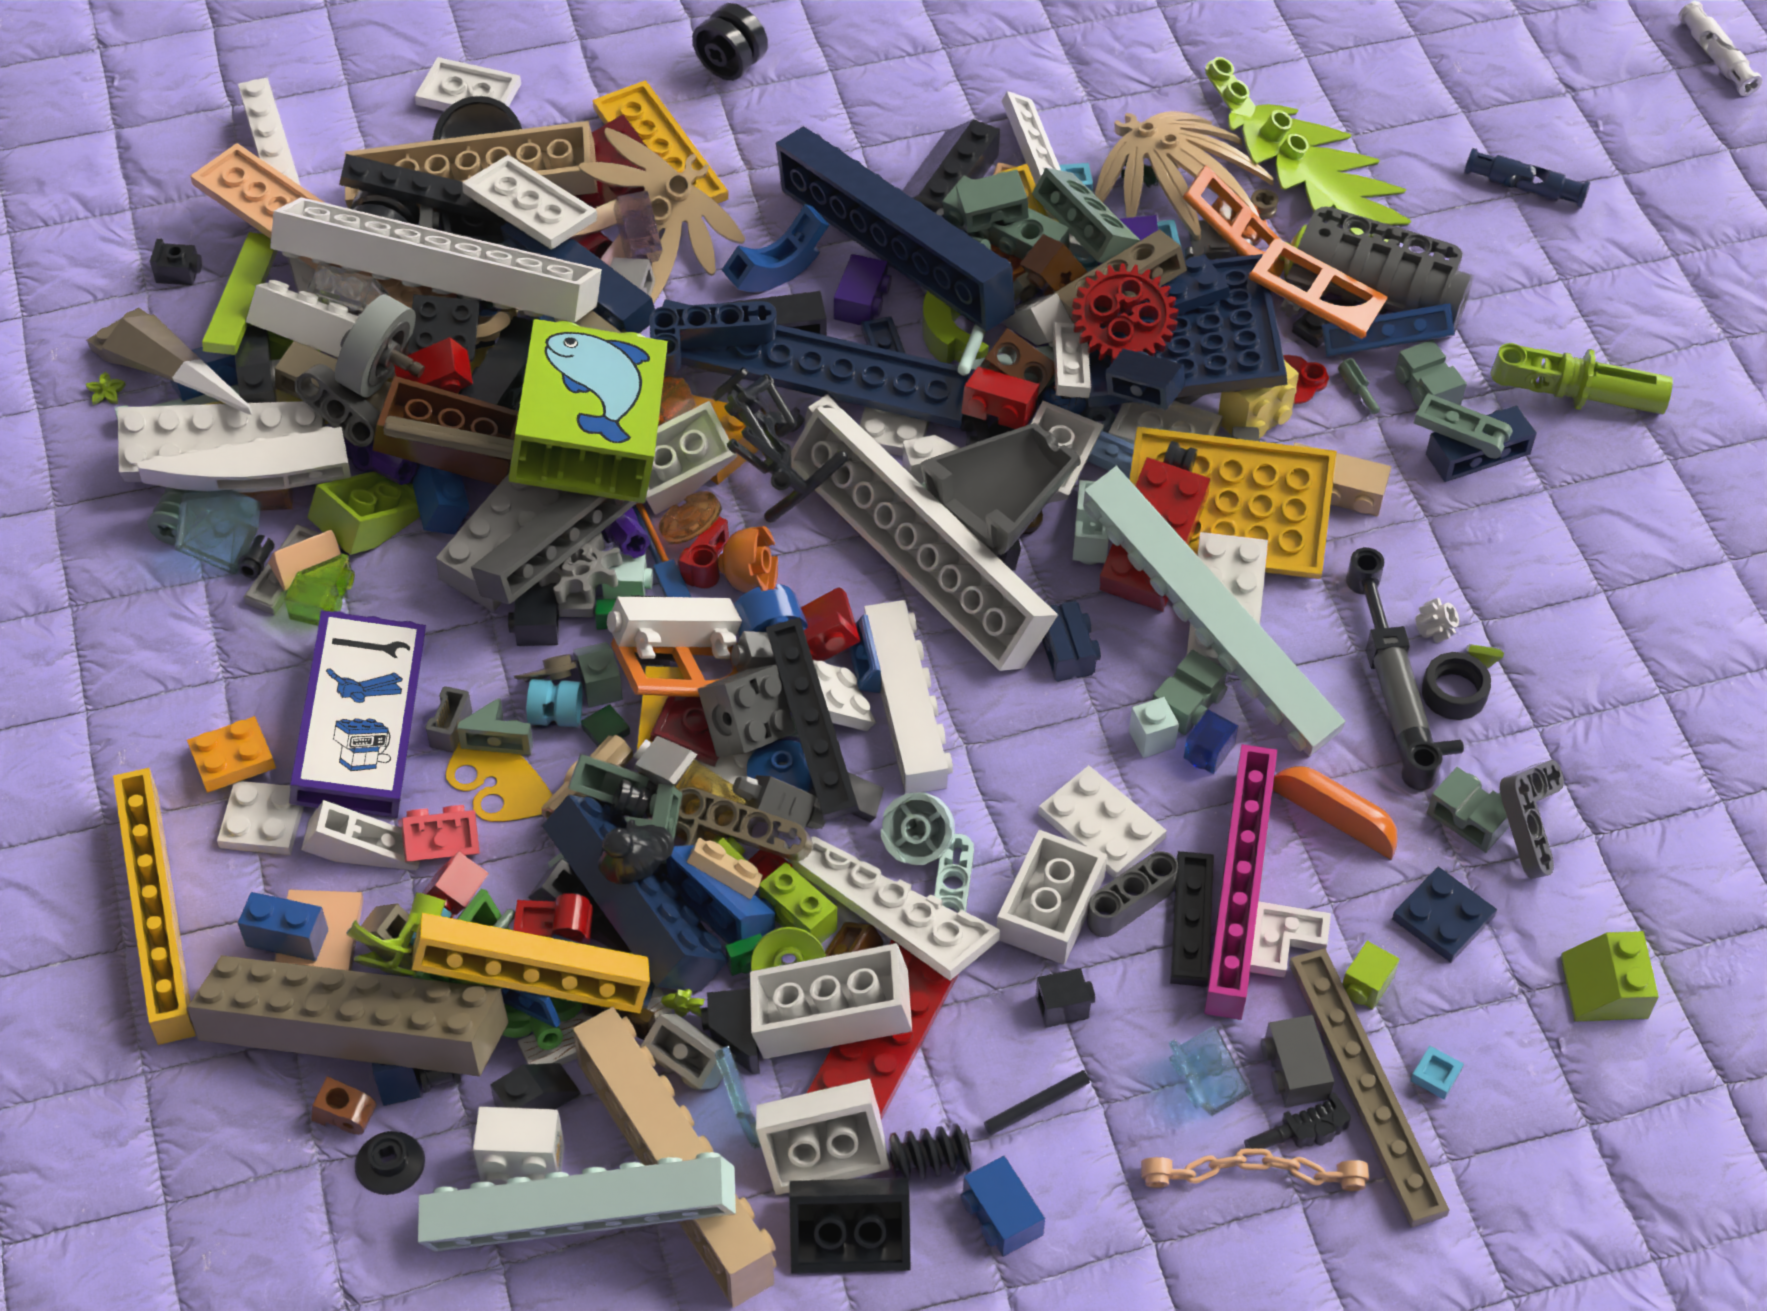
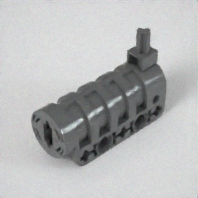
M1327 206L1320 207L1314 211L1298 246V249L1387 296L1388 298L1381 308L1380 314L1384 315L1387 311L1395 313L1450 303L1454 331H1456L1473 282L1472 274L1459 271L1463 253L1458 246ZM1359 228L1364 233L1356 235L1350 233L1348 229ZM1418 246L1424 252L1414 253L1409 250V247ZM1293 262L1286 277V282L1308 292L1318 275ZM1332 282L1329 283L1322 296H1325L1327 293L1341 296L1342 302L1356 305L1357 302H1368ZM1284 298L1280 310L1286 312V317L1291 318L1293 314L1298 315L1301 307Z

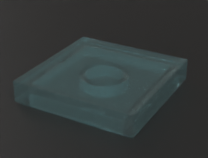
M727 1046L717 1050L715 1057L736 1117L751 1147L756 1149L761 1147L756 1131V1111L745 1080Z

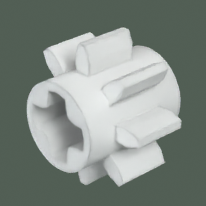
M1436 598L1419 607L1420 614H1417L1415 621L1419 633L1424 638L1433 636L1435 643H1439L1456 634L1454 628L1459 625V616L1451 603L1442 605L1440 598Z

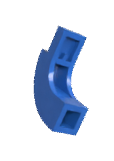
M805 204L787 231L777 241L760 249H751L738 245L721 270L739 290L763 292L774 289L797 277L817 258L820 251L816 248V244L830 225L813 206Z

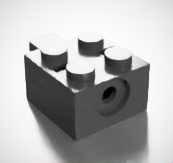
M777 665L746 669L697 688L717 757L745 754L796 733Z

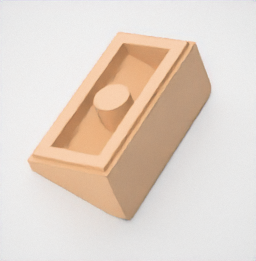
M332 530L275 551L268 562L284 591L342 569L345 566Z

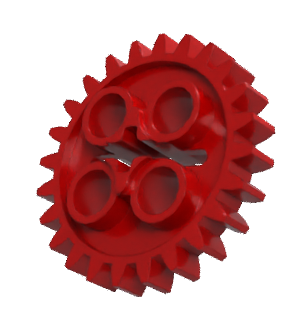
M1121 263L1119 271L1115 272L1113 267L1108 265L1106 275L1097 269L1094 280L1086 277L1084 282L1085 288L1078 287L1076 294L1078 298H1074L1072 308L1075 310L1072 311L1071 320L1076 321L1073 331L1075 333L1082 332L1079 337L1080 344L1090 342L1087 352L1100 351V361L1106 355L1111 356L1112 364L1116 356H1119V352H1122V348L1135 352L1143 351L1150 356H1155V349L1163 352L1166 346L1165 342L1172 341L1173 333L1171 331H1175L1177 321L1174 319L1177 318L1178 309L1172 308L1175 305L1176 297H1167L1170 286L1159 287L1161 276L1153 280L1149 278L1150 269H1147L1143 274H1139L1138 265L1135 264L1130 272L1126 271L1124 263ZM1131 291L1136 296L1127 297L1122 292ZM1103 306L1107 308L1109 312H1098L1095 309V307ZM1144 316L1150 317L1154 322L1145 323L1140 318ZM1122 332L1127 337L1120 339L1115 337L1112 333Z

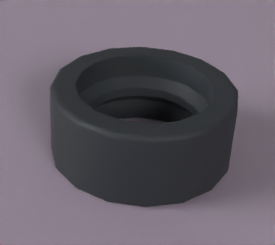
M1460 652L1440 654L1431 660L1422 682V696L1426 705L1434 713L1454 720L1472 718L1480 713L1487 702L1491 690V675L1487 667L1478 658ZM1448 674L1460 675L1473 683L1477 692L1468 697H1454L1442 691L1438 687L1436 680L1440 676Z

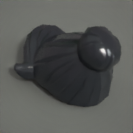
M631 819L627 822L625 829L615 828L605 835L598 860V869L608 881L619 885L648 878L663 861L671 856L674 848L673 837L664 827L655 825L637 826L635 820Z

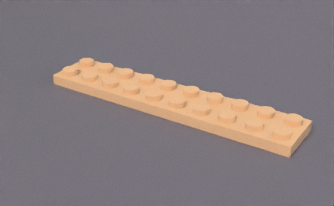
M238 143L190 175L193 186L270 239L274 210L301 197L323 202ZM298 257L367 306L377 297L384 294L411 309L413 294L457 298L456 293L438 294L433 292L431 287L423 285L420 287H410L403 285L402 280L394 278L387 280L372 277V273L348 272L343 270L340 265L332 263L329 265H319L313 263L312 258Z

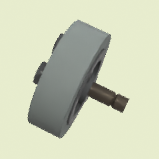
M386 294L373 300L363 310L352 329H349L342 338L340 344L342 348L335 367L336 381L363 397H369L377 392L395 370L394 365L409 371L410 374L419 378L424 372L425 366L416 361L414 362L413 359L404 355L409 338L414 330L415 311Z

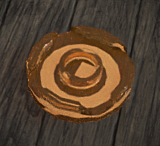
M700 491L690 494L684 498L685 504L680 507L675 504L668 509L658 525L659 531L666 542L669 544H680L690 541L712 526L722 510L720 501L712 492Z

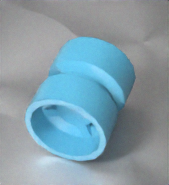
M530 680L526 708L528 723L531 725L548 726L551 721H556L557 725L561 727H579L583 705L581 682L561 681L558 686H555L551 680Z

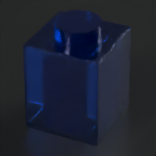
M1208 709L1187 737L1183 758L1196 768L1205 769L1215 774L1235 746L1239 725Z

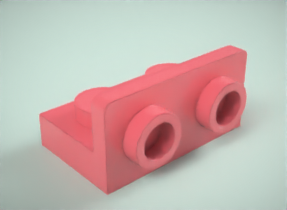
M464 805L443 807L442 814L429 815L428 809L406 811L407 817L398 820V827L402 830L405 862L450 858L459 851L465 856L479 854L475 810L465 811Z

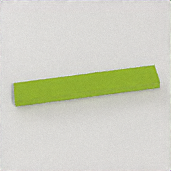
M249 232L202 341L203 351L236 355L249 324L246 322L256 285L266 282L278 250L270 249L271 239L263 233Z

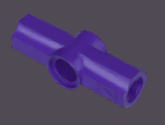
M344 437L347 458L352 460L353 465L359 471L372 470L399 485L408 484L410 479L416 474V462L373 451L374 441L367 446L359 447Z
M632 507L601 531L603 538L608 544L614 542L624 555H630L634 559L645 555V550L651 544L648 534L640 526Z

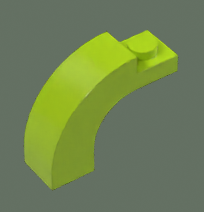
M927 291L923 302L922 334L924 342L930 353L938 361L950 364L953 360H956L960 363L970 338V334L960 329L954 322L961 314ZM984 342L981 343L975 360L985 358L988 355L989 345Z

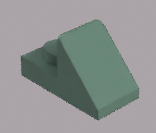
M500 698L492 701L458 723L457 729L461 749L531 755L533 747L531 724L522 723L517 720L503 721Z
M658 784L657 794H653L650 801L652 820L625 817L627 822L631 819L635 820L637 826L655 825L664 827L674 840L682 792L673 785Z

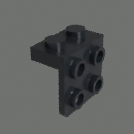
M413 294L412 309L415 311L416 320L413 333L409 338L408 354L451 337L468 350L469 363L472 362L475 358L480 301Z

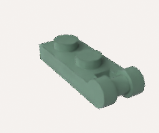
M1429 393L1424 398L1414 419V424L1481 449L1489 458L1500 457L1504 450L1503 443L1507 442L1512 434L1511 426L1503 421Z

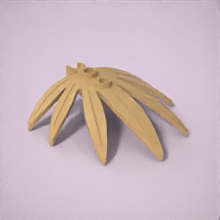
M1170 111L1156 114L1146 121L1139 122L1135 115L1126 113L1125 123L1117 120L1114 122V131L1117 135L1122 136V138L1110 151L1103 164L1095 196L1104 203L1127 160L1124 176L1126 218L1136 217L1143 186V159L1149 158L1153 171L1166 197L1192 237L1197 241L1201 239L1198 215L1182 198L1188 190V186L1178 168L1181 167L1195 178L1199 171L1207 165L1258 217V212L1240 184L1218 161L1206 152L1249 171L1272 186L1274 185V179L1259 164H1254L1251 158L1222 141L1206 136L1220 137L1242 146V139L1213 126L1211 121L1187 112ZM1207 185V188H1209L1211 191L1217 194L1209 185Z
M607 127L605 135L612 146L629 162L646 171L625 165L603 162H583L579 164V170L587 176L609 185L630 188L643 187L645 190L595 208L597 210V221L572 237L584 236L605 230L641 210L642 212L614 240L601 260L611 266L613 257L639 259L650 247L660 231L664 229L665 232L651 264L655 277L651 297L653 303H655L671 274L679 247L682 223L686 222L694 254L707 274L713 276L715 274L713 244L701 217H704L715 232L729 241L743 244L745 237L733 219L719 204L692 185L695 180L706 176L709 166L705 164L701 170H694L691 165L696 160V156L692 154L685 162V170L679 173L646 146Z

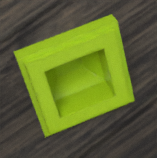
M1470 643L1466 647L1468 654L1478 658L1487 669L1504 656L1503 650Z

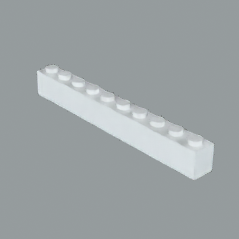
M268 77L239 83L244 112L258 158L300 185ZM287 257L298 294L299 291H305L318 296V301L327 305L330 302L334 303L331 284L327 277L301 259Z

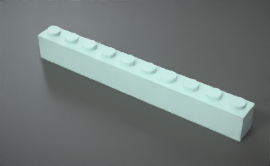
M1117 466L1085 489L1083 507L1089 517L1094 521L1099 520L1106 527L1105 532L1108 538L1116 546L1122 545L1129 553L1127 556L1131 564L1138 571L1143 569L1151 578L1150 583L1154 590L1160 596L1166 595L1174 604L1172 607L1177 616L1182 621L1186 622L1188 620L1196 629L1195 634L1200 642L1206 647L1211 646L1219 655L1218 660L1223 668L1229 673L1234 672L1241 679L1243 690L1252 699L1257 697L1265 706L1264 712L1270 721L1275 725L1281 724L1289 733L1287 735L1288 740L1298 751L1304 750L1310 757L1342 731L1345 724L1342 716Z

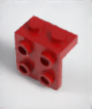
M835 588L801 607L808 624V628L804 630L813 660L825 661L860 642L848 597L842 588Z

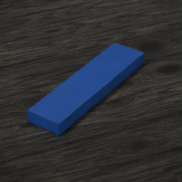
M1450 303L1378 315L1363 339L1332 323L1322 325L1326 357L1455 336Z

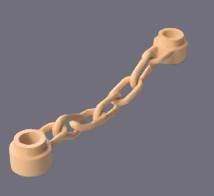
M1245 1148L1239 1150L1235 1156L1220 1159L1208 1155L1189 1163L1185 1169H1173L1172 1160L1163 1157H1151L1141 1161V1177L1145 1180L1146 1186L1151 1188L1169 1186V1180H1187L1193 1184L1200 1183L1216 1175L1220 1169L1234 1166L1245 1170H1265L1270 1167L1289 1170L1293 1176L1314 1186L1321 1185L1324 1182H1339L1345 1191L1365 1189V1183L1369 1181L1368 1164L1363 1161H1343L1336 1165L1337 1172H1325L1321 1166L1305 1158L1295 1157L1290 1160L1274 1157L1266 1149ZM1242 1155H1265V1157L1262 1158L1263 1164H1245L1247 1159ZM1211 1161L1209 1168L1213 1170L1196 1177V1172L1191 1169ZM1299 1163L1318 1171L1314 1175V1179L1296 1171L1300 1169Z

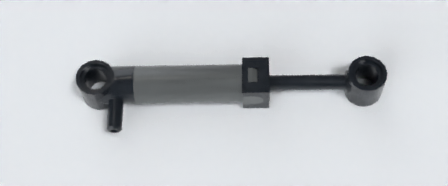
M1359 548L1353 552L1350 558L1346 583L1353 592L1365 595L1375 629L1370 630L1366 654L1370 668L1376 669L1403 763L1402 779L1405 784L1413 789H1429L1437 780L1442 763V755L1462 754L1464 744L1461 740L1433 741L1408 657L1410 644L1405 627L1389 628L1378 592L1385 564L1384 557L1373 548Z

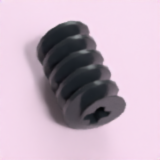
M958 1124L951 1125L949 1136L942 1126H937L934 1138H932L927 1128L920 1130L918 1140L911 1130L905 1131L903 1143H901L896 1132L890 1133L888 1147L893 1178L896 1177V1172L900 1171L903 1177L908 1178V1181H910L912 1169H916L920 1178L925 1179L927 1167L930 1166L936 1177L941 1176L944 1164H947L953 1175L956 1174L958 1162L963 1163L967 1172L972 1171V1155L968 1133L965 1129L963 1134Z

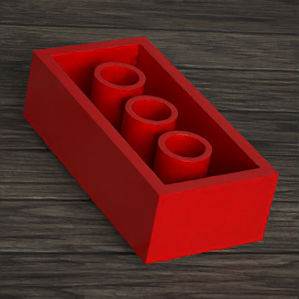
M1146 457L1135 487L1189 546L1209 495L1211 478ZM1112 543L1100 574L1099 590L1164 612L1169 598L1166 595L1160 596L1154 590L1150 583L1151 578L1143 569L1138 571L1131 564L1127 556L1129 553L1121 544L1116 546Z

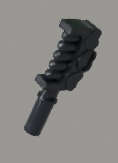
M1331 1093L1328 1096V1100L1323 1102V1105L1317 1104L1315 1108L1310 1107L1307 1111H1300L1299 1115L1297 1113L1291 1115L1289 1111L1283 1113V1125H1275L1270 1130L1244 1140V1145L1247 1149H1265L1277 1143H1283L1284 1140L1292 1138L1295 1145L1299 1148L1313 1146L1314 1143L1324 1145L1327 1142L1333 1141L1335 1134L1339 1135L1343 1130L1349 1128L1351 1116L1335 1093Z

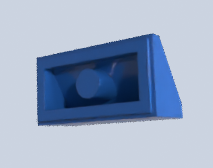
M863 614L855 623L860 642L849 647L859 690L880 693L881 668L868 615Z

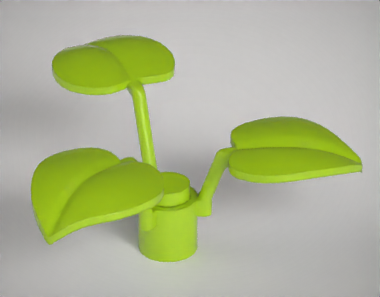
M416 892L407 922L396 939L381 940L365 930L355 920L351 928L347 930V936L360 943L397 953L394 959L388 962L384 961L376 951L355 956L353 961L393 975L414 976L415 971L400 968L398 965L404 953H411L412 949L407 947L413 934L417 933L422 913L441 916L446 901ZM453 978V979H455V980H457V981H459V982H461V983L467 984V985H476V986L493 987V988H501V989L504 988V987H498V986H493V985H488V984L477 983V982H472V981H467V980H462V979Z

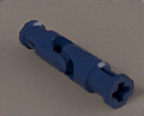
M1477 148L1471 149L1464 171L1465 174L1476 173L1489 177V181L1519 188L1522 191L1557 201L1560 198L1577 203V207L1580 208L1584 205L1591 184L1589 181L1582 183L1566 178L1565 174L1525 164L1501 155L1494 157L1478 152ZM1534 177L1540 178L1543 182L1533 183Z

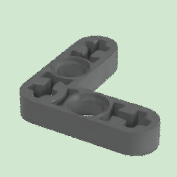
M1555 760L1533 764L1503 777L1500 781V795L1524 872L1531 879L1549 876L1553 873L1554 869L1553 856L1536 802L1561 791L1563 788V773Z

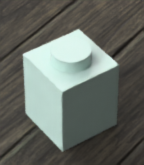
M621 554L622 565L608 568L615 570L618 586L612 588L607 584H602L603 598L617 599V597H631V595L645 596L646 589H652L653 570L646 566V555L634 559L630 555Z
M1165 697L1132 707L1129 733L1143 758L1175 748L1179 723Z

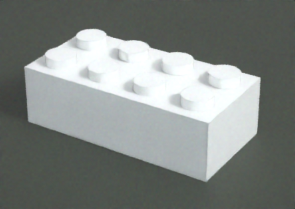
M897 943L750 972L751 1032L763 1059L912 1031L908 969Z

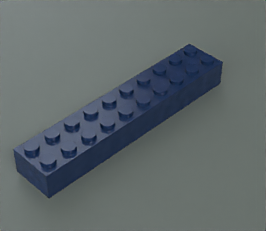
M805 126L775 143L782 192L803 206L805 204L813 206L827 223L881 260L888 261V265L930 292L984 331L988 332L1015 314L1013 268L1007 259L1000 257L988 249L986 245L979 243L962 229H958L941 215H937L920 201L914 200L900 188L893 186L879 174H875L858 160H854L842 152L840 148L833 146L819 134H815Z

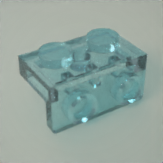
M1215 1026L1183 1044H1180L1176 1039L1168 1042L1173 1052L1169 1060L1180 1077L1185 1075L1190 1085L1185 1091L1196 1109L1202 1107L1207 1113L1214 1116L1252 1094L1219 1030Z

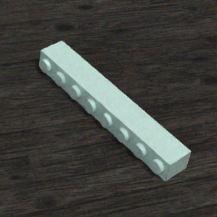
M705 1152L697 1154L696 1159L682 1161V1159L676 1157L662 1158L655 1165L644 1166L642 1163L628 1162L621 1164L620 1169L609 1171L605 1168L590 1167L583 1169L582 1174L569 1176V1174L563 1172H552L546 1174L545 1179L540 1180L514 1177L508 1179V1184L494 1185L490 1182H476L471 1184L470 1189L458 1190L454 1187H438L434 1189L432 1194L419 1195L418 1243L437 1252L736 1214L734 1166L719 1153Z

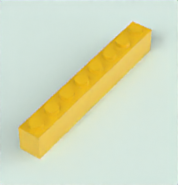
M150 768L113 775L149 1024L158 1045L194 1037L196 1032L188 1010L191 1000L158 790Z

